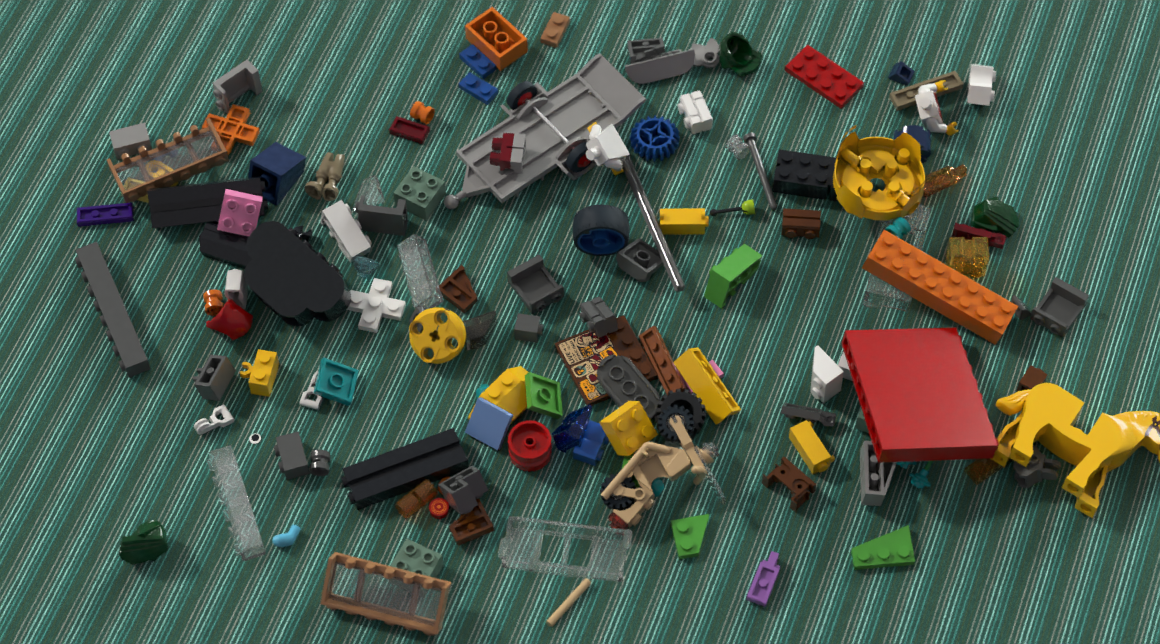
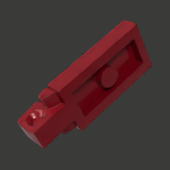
M955 223L952 239L984 248L993 246L1003 249L1006 236L1000 233H992L985 229L970 227L966 224Z

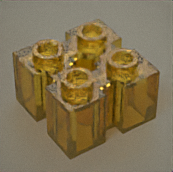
M949 237L948 250L945 256L946 265L961 274H969L973 278L985 277L986 264H988L989 260L988 237H972V240H965V237Z

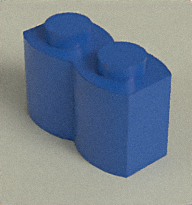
M587 419L573 450V459L596 466L598 461H602L605 452L602 449L610 441L599 423Z

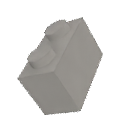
M145 123L109 131L116 159H120L124 153H128L129 156L139 154L138 149L141 146H145L147 151L152 150Z

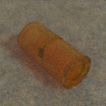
M425 479L396 502L395 507L402 517L408 519L435 498L438 492L433 484Z

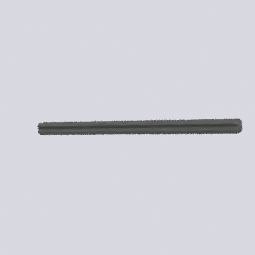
M628 155L620 160L623 170L676 292L683 291L685 288L683 279L631 158Z

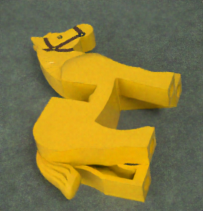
M1042 383L1032 389L1018 391L1010 396L998 399L996 407L1009 416L1019 412L1020 415L1004 427L997 438L999 443L998 450L995 451L994 457L990 459L1005 467L1009 458L1027 467L1033 455V442L1039 441L1053 454L1076 466L1066 477L1062 488L1077 497L1075 509L1093 518L1100 505L1099 493L1104 485L1106 473L1121 466L1140 446H1144L1151 453L1156 454L1160 463V413L1131 411L1114 416L1102 413L1087 435L1082 430L1073 427L1083 408L1084 402L1058 385Z

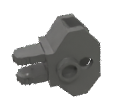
M1033 445V455L1027 467L1016 461L1014 462V477L1020 487L1029 488L1037 482H1042L1043 479L1056 480L1059 474L1055 470H1059L1062 464L1058 460L1047 459L1046 455L1041 454L1037 446Z

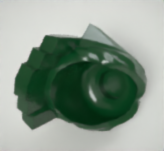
M731 32L719 43V55L723 69L730 68L741 77L757 72L761 64L762 53L753 50L748 39L743 34Z
M997 196L984 200L974 206L971 213V225L974 228L985 229L992 233L1001 232L1009 238L1016 232V228L1019 226V218L1014 208L999 201Z
M146 521L137 527L132 536L122 537L119 548L120 558L131 565L149 560L155 562L159 556L168 551L167 534L159 521Z

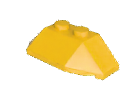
M521 366L506 369L480 394L479 398L481 397L513 414L512 423L527 409L525 375L529 372ZM472 409V411L470 412V414H469V416H468V419H469V420H470L471 414H472V412H473V409Z

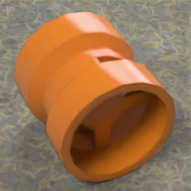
M416 101L411 108L410 117L415 120L420 119L422 123L428 125L433 119L435 109L430 106L426 107L422 102Z
M212 289L203 294V299L206 303L204 306L205 313L210 316L219 314L224 306L221 302L223 299L222 292Z

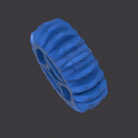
M655 115L653 118L647 116L646 120L641 118L640 123L636 122L631 130L630 141L635 154L639 153L640 158L645 156L647 161L652 158L655 162L658 158L661 161L664 157L669 159L670 154L675 153V149L679 146L680 136L675 123H671L670 119L664 120L663 116L659 119Z

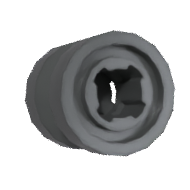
M314 450L311 452L312 464L310 465V473L312 475L326 476L329 474L330 466L328 462H330L331 454L328 451Z

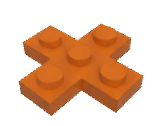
M234 104L226 118L210 113L207 118L210 117L228 156L235 142L253 146L260 133L258 127L245 124L250 115V109ZM207 120L203 123L202 129L208 127ZM213 141L211 145V150L219 152L215 142Z

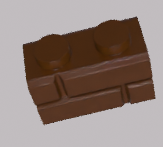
M783 208L781 235L788 238H795L796 236L807 239L819 238L821 211Z

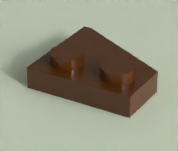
M479 498L476 499L478 505L471 512L461 514L460 518L449 526L457 546L494 531V526Z

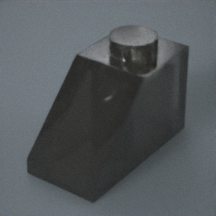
M495 310L463 321L466 329L465 346L467 351L479 349L486 345L497 324Z

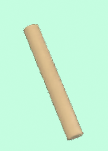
M585 578L549 617L546 623L550 627L561 618L591 585V581Z

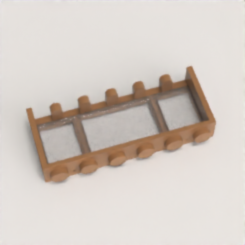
M210 117L206 119L208 127L198 130L197 126L193 125L190 127L191 134L181 137L179 132H175L173 134L174 141L164 144L162 139H158L156 141L157 148L148 152L145 146H141L138 149L140 155L131 159L128 153L122 154L123 162L116 165L112 164L110 158L107 159L109 169L125 203L136 201L140 197L148 195L147 191L149 189L170 187L174 183L187 180L191 176L204 173L208 169L221 166L229 161L227 151Z
M335 552L328 559L320 604L326 605L331 610L341 609L350 615L360 614L369 620L379 619L388 625L398 624L404 626L407 630L417 629L423 631L426 635H437L442 630L449 589L452 582Z

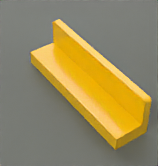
M699 347L689 348L674 361V365L691 390L696 394V397L701 398V404H704L705 410L715 424L721 423L726 417L735 415L741 410Z

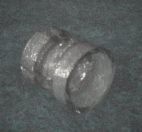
M733 135L725 144V148L729 152H733V156L737 160L745 158L751 150L747 143L742 142V138L739 135Z

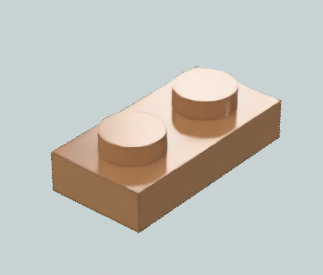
M553 12L540 38V43L557 48L570 23V17Z

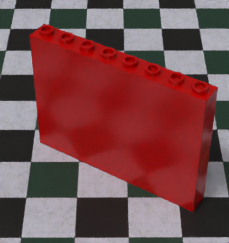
M957 328L845 330L841 344L878 463L990 459L994 457L995 451L999 447L998 439L994 436L993 425L989 422L988 411L983 405L982 394L979 393L977 388V380L973 376L972 365L968 362L967 351L963 348L962 337L958 334Z

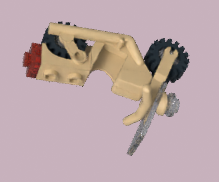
M674 405V407H667L668 409H664L662 414L659 415L658 421L661 436L666 441L670 440L671 443H680L683 449L645 442L617 475L611 474L609 478L606 477L604 479V483L602 482L600 489L601 498L609 509H613V512L608 517V521L610 522L609 526L615 532L621 531L625 534L632 525L638 524L644 510L648 511L655 503V495L651 489L653 480L665 477L669 478L670 481H675L690 468L692 473L697 474L693 480L695 485H699L707 477L721 504L726 503L725 496L708 466L709 463L714 462L715 457L719 456L717 452L719 449L712 442L708 444L704 442L701 449L698 446L694 447L690 438L692 431H694L693 416L683 406L678 407V405ZM633 475L636 477L641 488L636 489L635 483L631 479Z

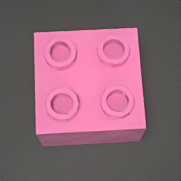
M225 189L217 230L250 236L257 227L263 197Z

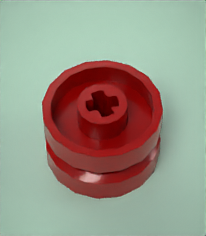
M526 420L518 423L511 429L508 435L511 462L523 471H536L548 464L552 455L551 435L542 423Z

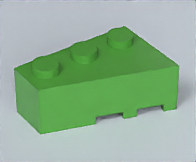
M743 244L740 248H735L730 256L724 257L717 266L714 265L710 269V277L703 297L722 309L725 306L726 298L729 295L733 297L736 294L734 289L740 283L744 285L758 270L762 255L746 244Z

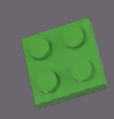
M531 372L525 375L527 409L555 419L561 418L563 412L560 382Z

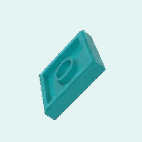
M323 357L320 362L313 394L350 406L359 370Z

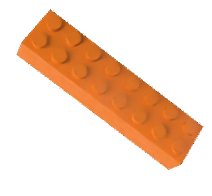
M883 230L862 266V269L995 345L1003 335L1018 308L1014 303L886 230Z

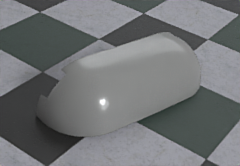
M681 49L665 52L631 63V65H625V70L628 77L639 84L682 75L692 68L695 61L694 49H689L681 52Z

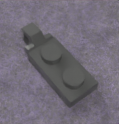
M786 402L783 403L781 414H785L787 418L796 419V417H802L804 421L807 420L815 423L817 420L822 422L824 426H834L836 413L822 411V409Z

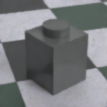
M518 313L514 328L515 339L538 343L539 335L542 336L544 324H541V317Z

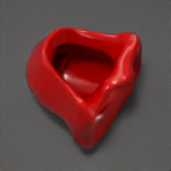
M229 299L219 314L211 321H206V327L226 334L233 341L246 335L250 330L253 315L237 305L232 299Z

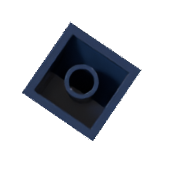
M275 142L251 159L248 178L261 176V181L265 180L266 192H263L264 199L277 206L303 174L306 157Z

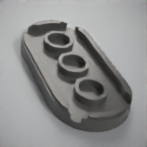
M622 355L605 357L597 369V380L600 386L618 407H621L628 401H640L650 421L654 419L660 396L655 388L627 357Z

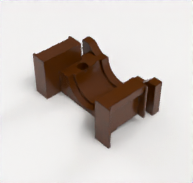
M785 457L781 459L780 467L776 464L775 469L768 476L763 474L762 484L766 488L774 482H782L788 487L793 496L790 508L795 513L800 506L809 500L810 492L813 494L816 489V483Z

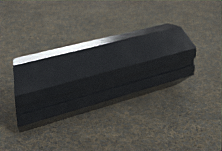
M218 222L206 223L203 232L199 236L200 252L203 256L245 269L252 260L246 248L249 236L217 230Z

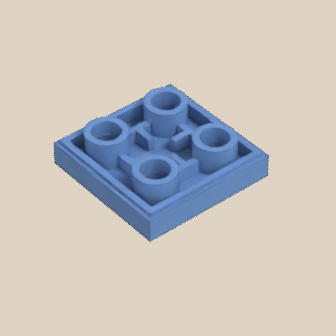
M480 397L476 401L465 433L499 450L502 447L513 414Z

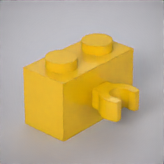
M258 349L254 365L252 366L249 362H242L243 368L248 370L245 372L240 371L239 373L240 377L249 378L248 384L251 394L270 397L279 367L277 352Z

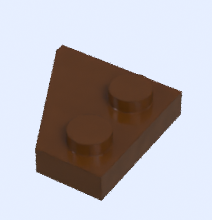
M462 265L436 288L437 293L464 314L477 302L475 291L472 289L471 282Z

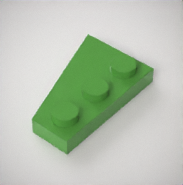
M909 525L852 548L851 554L854 570L914 565L915 558Z

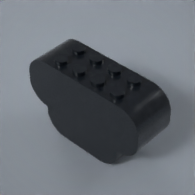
M267 221L260 224L250 234L246 248L252 260L247 264L244 271L245 282L256 297L284 322L291 326L306 325L313 318L323 322H330L339 318L349 307L351 292L343 280L344 276L340 273V270L334 264L330 265L319 251L316 253L312 245L305 239L302 240L294 229L290 228L288 230L279 222Z

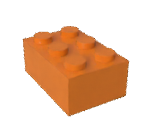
M493 7L465 25L466 39L488 57L500 71L528 52L527 38Z

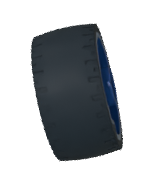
M603 204L591 205L579 210L573 221L575 247L579 251L592 256L617 254L629 242L627 214L622 209Z

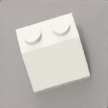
M817 345L813 357L811 393L814 398L819 399L824 404L841 391L844 371Z

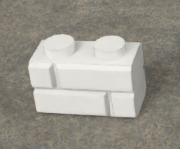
M701 91L681 95L678 110L685 117L684 125L686 129L689 128L692 134L712 129L713 119Z

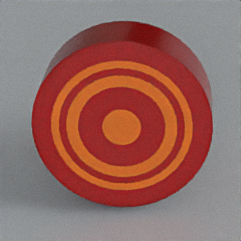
M443 498L433 499L429 504L431 516L436 519L446 517L449 513L448 502Z

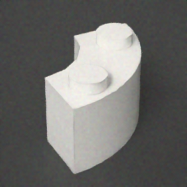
M971 64L967 103L989 106L990 101H994L995 91L992 90V82H995L996 71H993V66Z

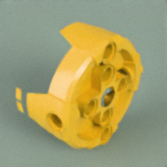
M856 125L850 128L849 132L855 129ZM854 131L842 141L835 161L833 186L837 194V200L846 212L859 218L891 220L911 215L917 209L924 192L925 172L921 163L920 143L906 132H903L895 140L885 137L859 139ZM873 178L882 179L886 185L883 191L880 189L876 192L872 191L873 184L870 180Z

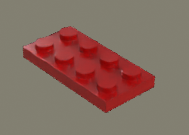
M809 45L804 47L785 66L787 73L840 109L864 87L863 81Z

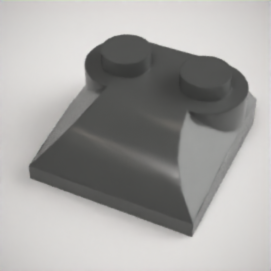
M640 238L619 251L616 256L619 268L639 282L649 281L651 275L664 265L658 250Z

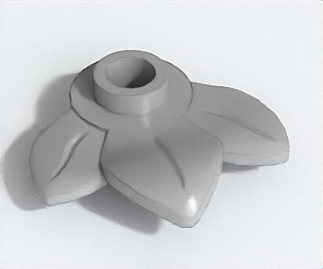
M713 38L709 39L706 46L692 43L691 49L695 51L693 66L713 68L719 63V44Z

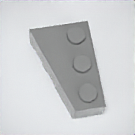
M864 441L860 450L861 505L881 506L896 462L878 463L872 441Z

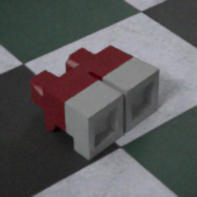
M503 133V138H493L492 150H499L501 152L490 153V165L500 166V171H504L506 168L514 169L515 173H522L526 149V134Z

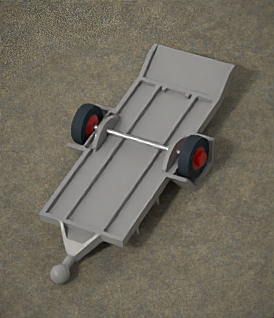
M600 53L594 56L577 74L549 92L538 82L535 84L530 81L521 82L512 89L507 97V104L511 109L509 110L503 104L501 105L502 109L510 117L456 151L457 157L467 168L462 191L456 195L446 196L444 199L445 207L455 209L463 198L490 191L503 203L514 195L519 197L521 190L539 178L543 181L544 175L558 166L572 180H576L597 165L594 160L591 161L586 157V151L588 150L586 143L590 140L588 127L596 122L597 125L601 126L602 130L610 124L617 128L647 99ZM503 133L526 134V149L522 173H515L514 169L506 168L504 171H500V166L490 165V153L501 152L499 150H492L493 138H503Z

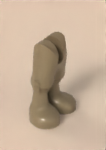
M327 152L316 172L317 181H309L305 185V191L309 196L320 200L323 195L326 201H333L337 198L339 190L336 184L342 178L345 155L337 154L334 160L333 153Z

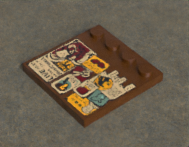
M624 315L616 318L618 330L610 334L608 332L607 335L599 338L594 332L590 333L589 330L554 343L556 351L587 408L610 399V396L597 380L599 364L607 356H625L632 361L649 382L657 379L656 371Z

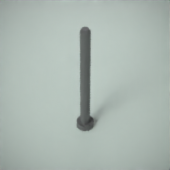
M748 133L743 137L744 143L748 144L770 209L776 210L777 203L755 143L756 135L755 133Z

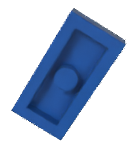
M473 44L459 53V58L482 79L496 70V65Z
M470 72L458 84L459 89L486 105L498 94L497 88Z

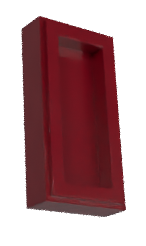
M396 116L389 129V134L420 144L424 143L430 132L429 126Z

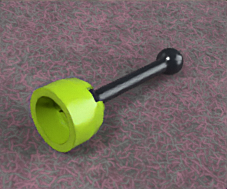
M752 199L744 201L741 207L722 210L711 209L710 215L716 216L720 213L742 211L744 214L752 215L755 214L754 202Z

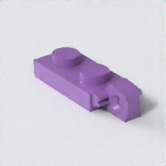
M771 551L768 561L763 560L760 562L746 600L766 607L780 571V566L777 565L779 553Z

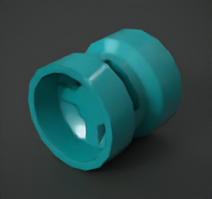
M897 217L893 224L889 225L885 230L902 239L903 235L911 231V226L904 218Z

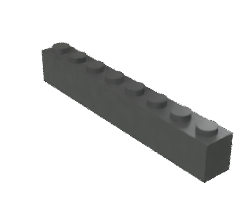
M94 242L76 249L78 256L75 258L78 268L82 267L83 269L81 275L84 283L88 282L90 285L87 289L90 297H95L96 301H93L96 311H101L102 316H99L103 327H108L106 334L109 342L113 341L115 344L112 346L115 356H120L121 361L118 362L122 372L126 371L130 378L150 370L148 359L98 243Z

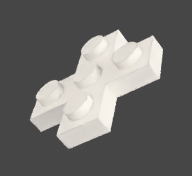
M374 278L369 294L350 290L351 302L346 310L362 313L358 324L360 330L377 333L382 317L401 321L406 302L389 298L393 287L392 281Z

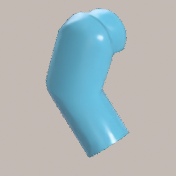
M292 525L288 533L275 535L272 539L273 544L278 547L293 545L301 528L297 525Z

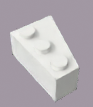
M340 200L322 210L320 223L328 226L330 229L329 235L331 238L335 237L338 247L351 263L369 253L372 243L367 235L364 236L359 221L353 219L352 211L348 204H344Z

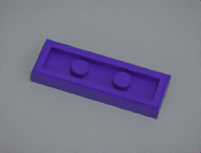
M133 202L77 208L78 227L134 221Z

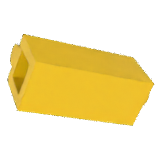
M705 208L660 209V228L663 235L705 234V227H709V216H705Z
M806 420L790 428L789 439L812 474L823 472L828 469L830 463L835 461L836 458L834 455L830 456L812 428L813 423Z

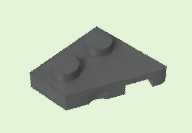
M663 38L627 41L630 63L665 53Z

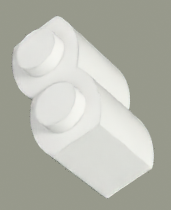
M239 269L228 270L225 297L227 301L232 299L245 310L248 285L245 282L244 272Z

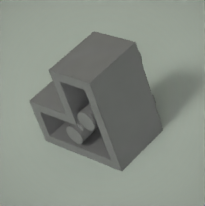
M473 465L438 484L449 506L459 514L471 512L478 505L476 499L482 497L483 493L488 491L480 470Z

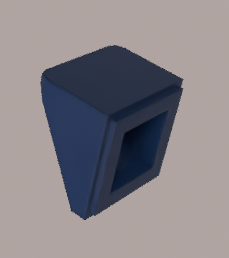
M900 61L893 66L888 79L907 86L915 71Z

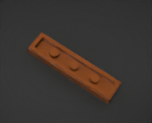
M653 325L640 334L639 338L666 394L668 395V392L671 390L676 392V389H681V392H683L687 388L674 365V361L657 327Z

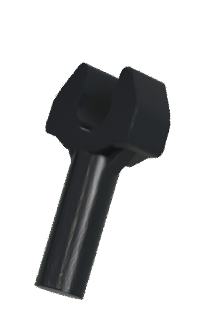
M304 226L295 227L294 230L302 240L305 239L307 242L311 240V229L303 232Z

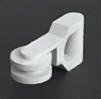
M316 371L308 390L302 394L300 405L319 410L322 403L321 396L317 395L316 401L307 399L314 392L313 386H315L318 371Z
M221 405L215 408L213 415L210 416L212 424L206 418H202L194 424V429L198 434H204L218 426L225 427L232 424L234 418L226 406ZM222 414L224 419L219 420L216 416Z

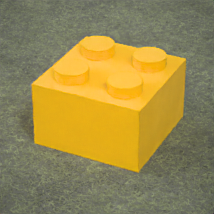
M640 401L626 402L599 422L616 454L620 456H630L645 442H649L658 435Z

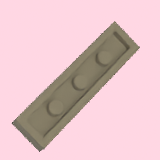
M952 71L891 92L889 98L898 111L917 104L915 95H918V89L922 85L935 84L941 80H946L943 86L948 88V90L940 93L935 92L937 97L962 89L963 82L957 72Z

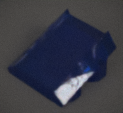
M589 404L570 412L564 418L562 424L553 431L551 436L558 450L566 453L568 449L579 446L581 448L592 413V405Z

